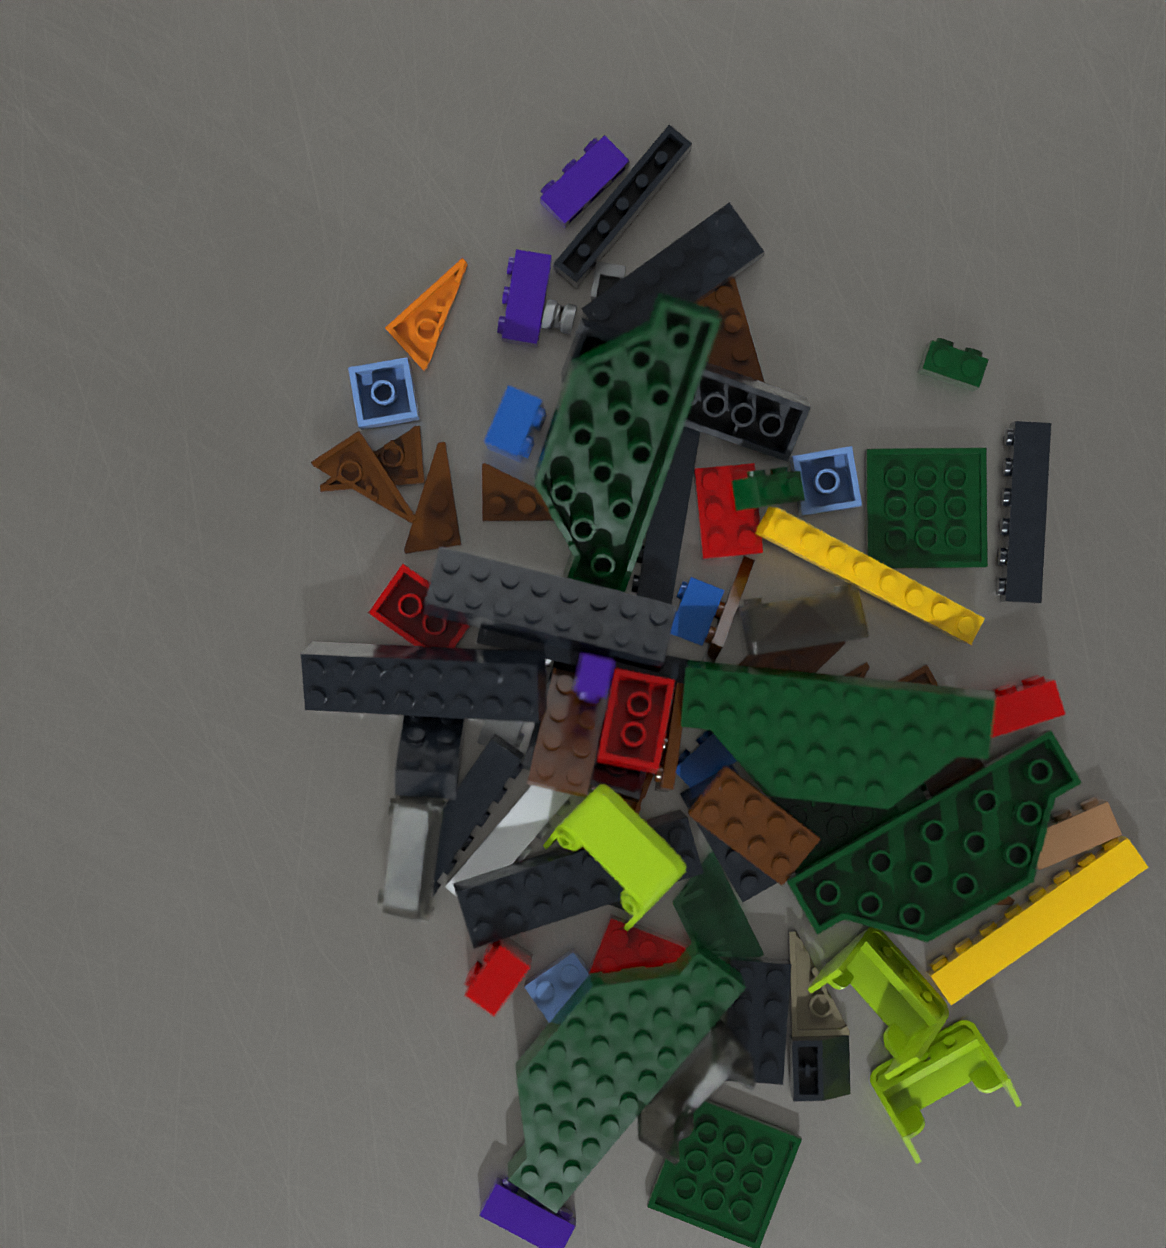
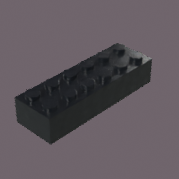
M729 202L581 309L590 321L627 333L649 322L659 292L696 304L762 258L764 250Z

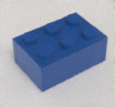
M508 385L484 440L486 447L521 463L523 457L528 459L535 444L532 435L535 430H541L547 416L542 399Z

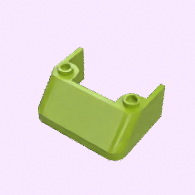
M599 785L543 844L546 850L557 840L562 847L570 850H578L583 846L625 888L621 893L622 906L628 913L634 915L623 927L627 932L686 872V866L681 857L607 785Z
M873 927L863 931L833 957L807 989L810 993H813L828 983L833 988L842 990L851 984L888 1026L883 1036L884 1045L895 1058L884 1074L887 1080L922 1059L949 1017V1009L944 999L882 930Z
M968 1020L958 1021L940 1031L922 1059L887 1080L884 1074L895 1058L876 1067L870 1075V1083L916 1164L922 1161L910 1139L918 1135L925 1126V1119L920 1110L972 1081L977 1090L983 1093H991L1004 1087L1015 1106L1018 1108L1022 1105L1005 1070L976 1025Z

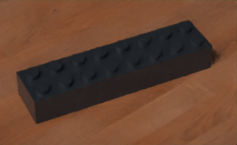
M581 318L561 371L562 383H564L572 360L625 333ZM706 362L684 426L788 462L811 406L804 396Z
M439 547L425 601L424 614L660 672L665 660L677 606Z
M312 641L300 654L305 710L539 723L547 711L545 652Z
M681 810L645 821L684 861L686 872L677 882L704 873L688 817ZM583 846L578 850L561 848L453 883L474 949L621 901V893L625 890Z

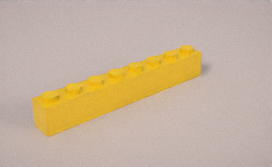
M768 506L755 534L959 642L972 645L985 619L777 507Z
M1120 835L1102 843L1103 848L1095 854L1089 852L1078 859V866L1070 871L1065 869L1052 878L1054 882L1044 889L1041 886L1028 895V901L1020 906L1018 903L1005 910L1003 913L1005 917L998 922L990 921L979 929L980 934L972 940L966 938L954 947L956 951L948 957L942 955L931 962V968L926 972L947 1002L953 1005L1148 868L1147 864L1129 838Z

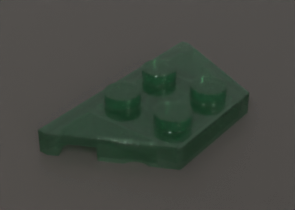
M709 852L701 864L704 873L689 878L686 885L672 901L691 942L695 939L718 957L763 956L762 948L714 852Z

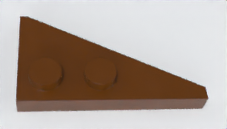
M414 426L400 437L386 443L377 451H373L396 486L425 484L420 426ZM333 477L320 485V492L353 490Z
M357 431L311 461V464L317 469L406 521L413 523L417 520L360 431Z
M446 442L437 444L415 513L417 520L411 525L404 547L405 554L439 549V547L448 548L462 545Z
M482 464L483 522L554 521L537 488L489 464Z
M746 556L743 557L725 602L720 601L714 618L718 619L716 626H710L704 642L708 646L702 661L715 663L719 656L755 560Z
M676 683L659 769L654 776V781L656 782L655 791L668 792L674 790L683 729L681 727L685 684Z

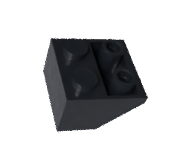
M789 1035L790 1095L793 1102L825 1101L851 1094L849 1035L801 1037Z

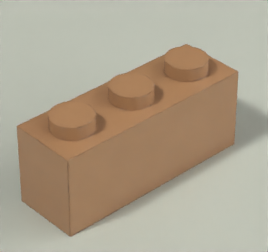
M1097 797L1080 803L1081 808L1076 811L1070 812L1069 809L1054 814V820L1048 822L1044 846L1036 869L1042 870L1122 835L1108 801L1102 799L1098 801Z

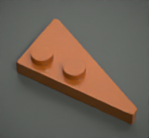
M463 258L385 327L389 334L423 371L428 369L468 264Z

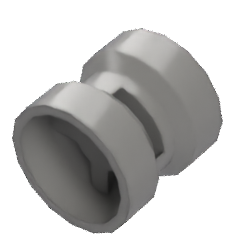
M548 299L541 328L548 330L557 328L562 333L571 335L577 305L568 303L564 306L560 305L556 300ZM563 313V314H562V318H561V322H560V321H559L560 314Z

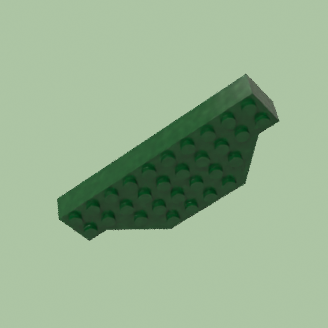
M659 292L649 322L570 362L534 471V485L546 503L554 522L564 536L571 551L564 570V578L626 592L721 321L717 310Z
M688 660L681 727L711 730L766 796L889 809L957 756L989 760L996 698L994 691Z
M1045 730L931 795L921 803L896 815L790 876L786 883L817 935L837 923L847 920L928 943L1034 882L1037 864L1044 846L1048 830L1047 826L1055 800L1062 794L1082 784V781L1052 730Z
M695 939L676 962L664 963L663 966L646 968L645 966L621 969L620 972L603 974V971L590 973L516 1062V1078L525 1143L508 1162V1180L557 1213L746 988L742 974Z

